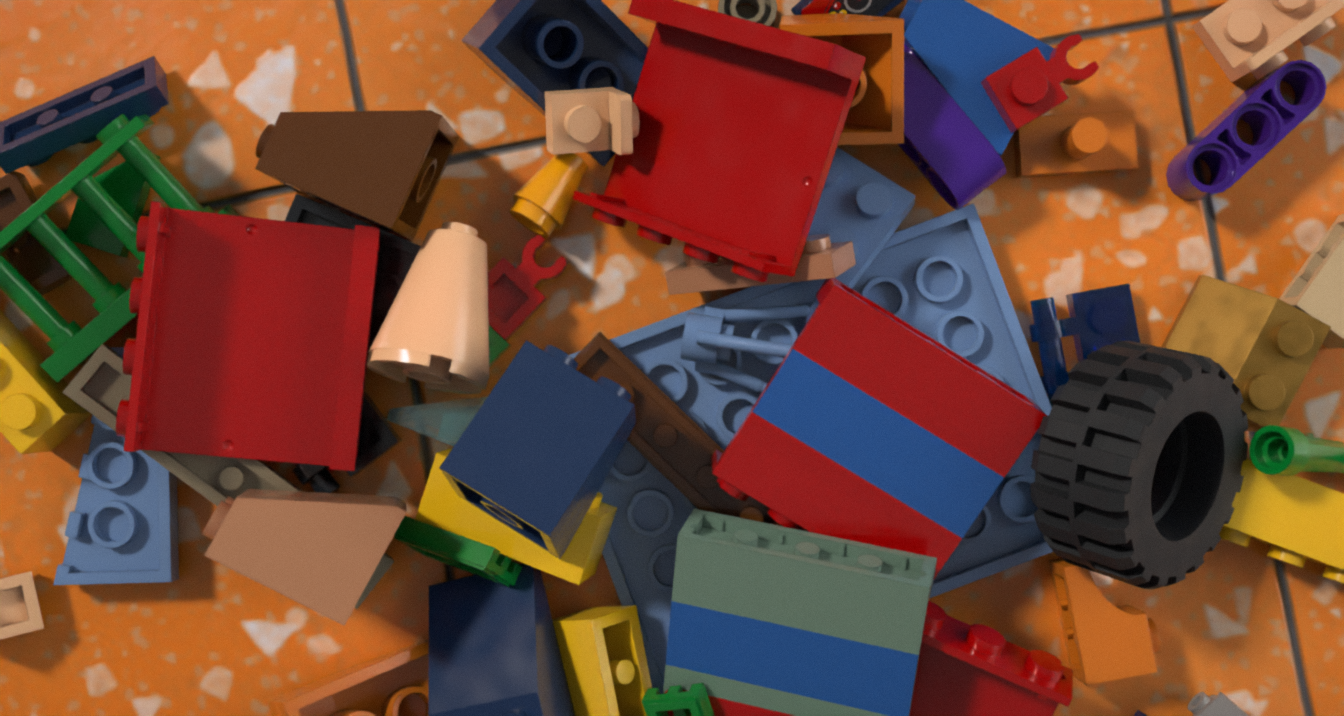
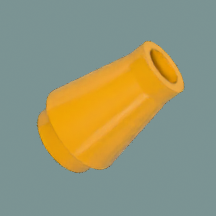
M575 153L554 155L544 167L513 195L515 203L509 211L510 214L533 233L548 238L554 229H562L573 201L574 190L577 191L580 181L588 169V165Z

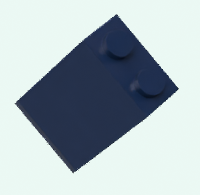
M525 341L439 468L460 498L553 556L561 559L636 424L635 405L629 402L631 399L630 393L613 380L600 376L595 382L577 371L578 363L559 348L547 345L542 350L532 343Z

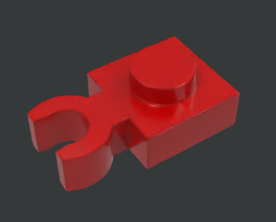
M1079 34L1068 36L1052 50L1048 61L1045 60L1038 47L987 76L981 82L1011 133L1066 101L1068 96L1060 85L1061 83L1067 85L1080 84L1098 70L1099 66L1096 61L1082 69L1073 68L1068 63V51L1083 41Z
M541 235L531 238L526 243L522 253L523 262L517 268L503 257L488 272V322L504 340L508 341L547 300L536 286L542 280L556 279L567 268L568 261L563 256L559 257L550 267L543 268L537 265L536 253L547 242Z

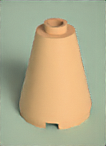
M444 222L441 229L428 231L368 352L367 368L377 374L403 383L406 382L407 376L424 381V388L436 391L479 394L482 389L486 390L489 380L487 244L477 237L478 231L475 228L458 222Z

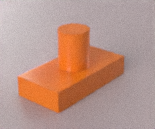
M1134 110L1045 115L1036 118L1016 130L1013 134L1016 178L1128 172L1138 168Z

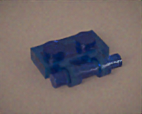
M1129 284L1066 295L1070 318L1057 319L1053 297L1030 301L1034 324L1029 325L1031 342H1038L1044 374L1040 378L1051 407L1054 404L1050 400L1058 386L1064 385L1069 381L1067 374L1069 371L1066 368L1061 337L1073 335L1078 362L1087 359L1088 354L1107 344L1111 345L1118 341L1140 343Z

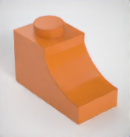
M1063 558L1049 560L1069 666L1073 670V676L1089 686L1158 672L1154 654L1160 653L1161 642L1153 619L1147 618L1145 612L1131 605L1114 606L1097 588L1089 570L1067 563Z

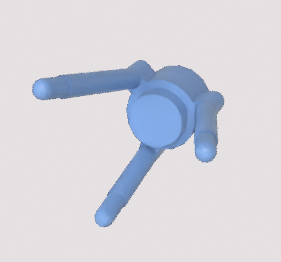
M806 305L720 309L705 306L704 314L688 312L684 326L680 359L696 362L695 371L715 374L762 393L768 384L767 382L720 363L717 360L729 361L731 349L785 358L792 345L733 336L735 326L724 323L807 317L811 310Z

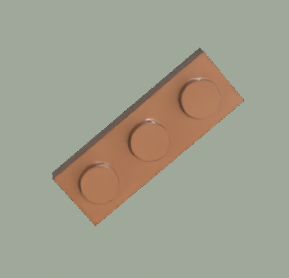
M829 234L807 236L794 277L769 273L767 282H759L731 272L734 264L733 260L720 256L716 264L684 254L685 262L666 271L665 276L669 295L836 278L856 265L852 241L831 243Z

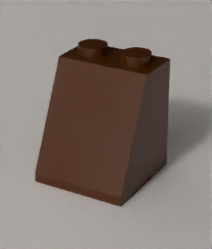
M431 110L280 112L275 125L269 124L259 138L256 156L260 159L255 169L286 186L413 241L459 139V135L442 115Z

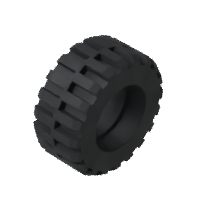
M1118 341L1111 345L1107 344L1088 354L1087 359L1078 362L1067 373L1069 381L1064 385L1058 386L1050 400L1054 404L1049 416H1043L1038 433L1042 434L1039 449L1033 450L1031 468L1036 471L1035 482L1030 484L1031 500L1038 507L1034 517L1049 547L1057 556L1062 557L1065 562L1143 589H1157L1178 583L1185 579L1187 573L1195 572L1204 563L1203 556L1205 553L1213 551L1220 541L1219 533L1223 525L1228 524L1234 511L1232 504L1236 492L1240 493L1244 478L1241 475L1243 461L1247 460L1248 443L1244 441V431L1248 429L1247 414L1240 407L1244 400L1240 389L1233 383L1234 379L1219 363L1214 362L1211 358L1133 341Z

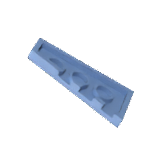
M111 347V349L123 357L124 347ZM92 415L91 423L94 424L89 451L83 454L78 477L82 478L75 511H71L65 531V536L69 537L63 563L57 566L53 585L162 583L178 580L177 476L141 450L136 452L124 451L125 438L117 436L113 429Z

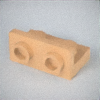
M1229 0L1191 27L1231 82L1250 72L1258 80L1289 59L1283 49L1299 39L1305 47L1333 29L1336 24L1330 16L1344 7V0H1330L1329 2L1327 0Z

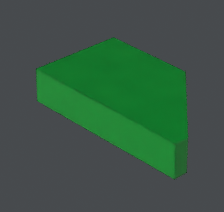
M154 154L156 158L160 161L161 157ZM127 161L95 176L94 179L138 224L151 186ZM78 197L66 236L71 241L127 258L129 250Z

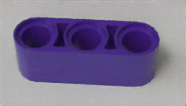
M904 44V144L898 145L939 195L952 208L959 210L1005 175L1006 167L991 143L916 54Z
M1297 60L1290 61L1258 79L1174 156L1168 165L1166 173L1167 183L1171 191L1183 200L1196 201L1216 195L1230 188L1319 106L1325 97L1327 88L1325 77L1321 70L1311 62ZM1281 81L1287 82L1295 92L1294 105L1289 104L1283 99L1280 93ZM1238 119L1244 120L1251 127L1253 132L1251 145L1246 144L1239 138L1236 130ZM1196 158L1202 159L1210 168L1211 178L1208 185L1199 182L1193 173V163Z

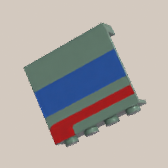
M694 508L677 536L663 694L667 693L670 686L681 685L683 692L690 690L692 684L704 683L715 716H909L937 558ZM672 710L667 711L669 716H674Z

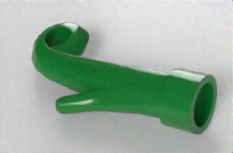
M1275 425L1259 429L1250 442L1249 454L1251 461L1259 471L1265 474L1292 476L1299 472L1344 473L1343 442L1315 438L1312 433L1307 432L1303 434L1295 428Z

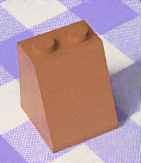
M248 489L236 497V499L228 496L225 502L221 501L202 534L212 539L204 556L345 626L407 512L406 502L395 496Z

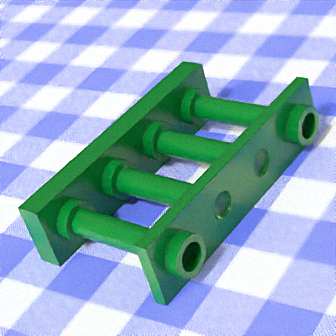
M121 114L96 135V138L103 145L0 232V289L51 339L46 344L54 353L40 366L57 383L137 314L130 313L129 298L131 288L127 290L120 282L114 285L47 215L74 192L141 262L136 267L143 273L145 253L138 252L136 248L138 224L92 177L119 153L170 208L216 213L209 205L203 208L138 138L154 124L146 114L136 116L131 121L125 114ZM230 204L218 212V214L240 216ZM29 232L95 300L92 306L98 311L99 315L84 328L75 320L69 324L1 255L25 233Z

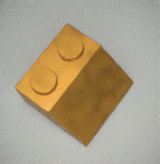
M1199 275L1162 348L1209 357L1214 362L1219 363L1234 379L1233 383L1241 391L1244 402L1240 407L1247 414L1248 429L1246 431L1257 432L1265 426L1280 425L1331 326L1278 298L1206 275Z

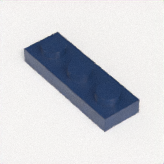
M152 56L1 121L0 167L7 174L24 166H38L49 160L54 153L77 143L88 144L98 140L96 135L121 114H125L130 121L136 116L144 114L150 118L161 107L169 104L165 71L155 56Z

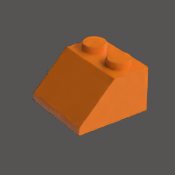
M844 13L783 15L779 29L834 43L866 57L838 145L904 144V19Z

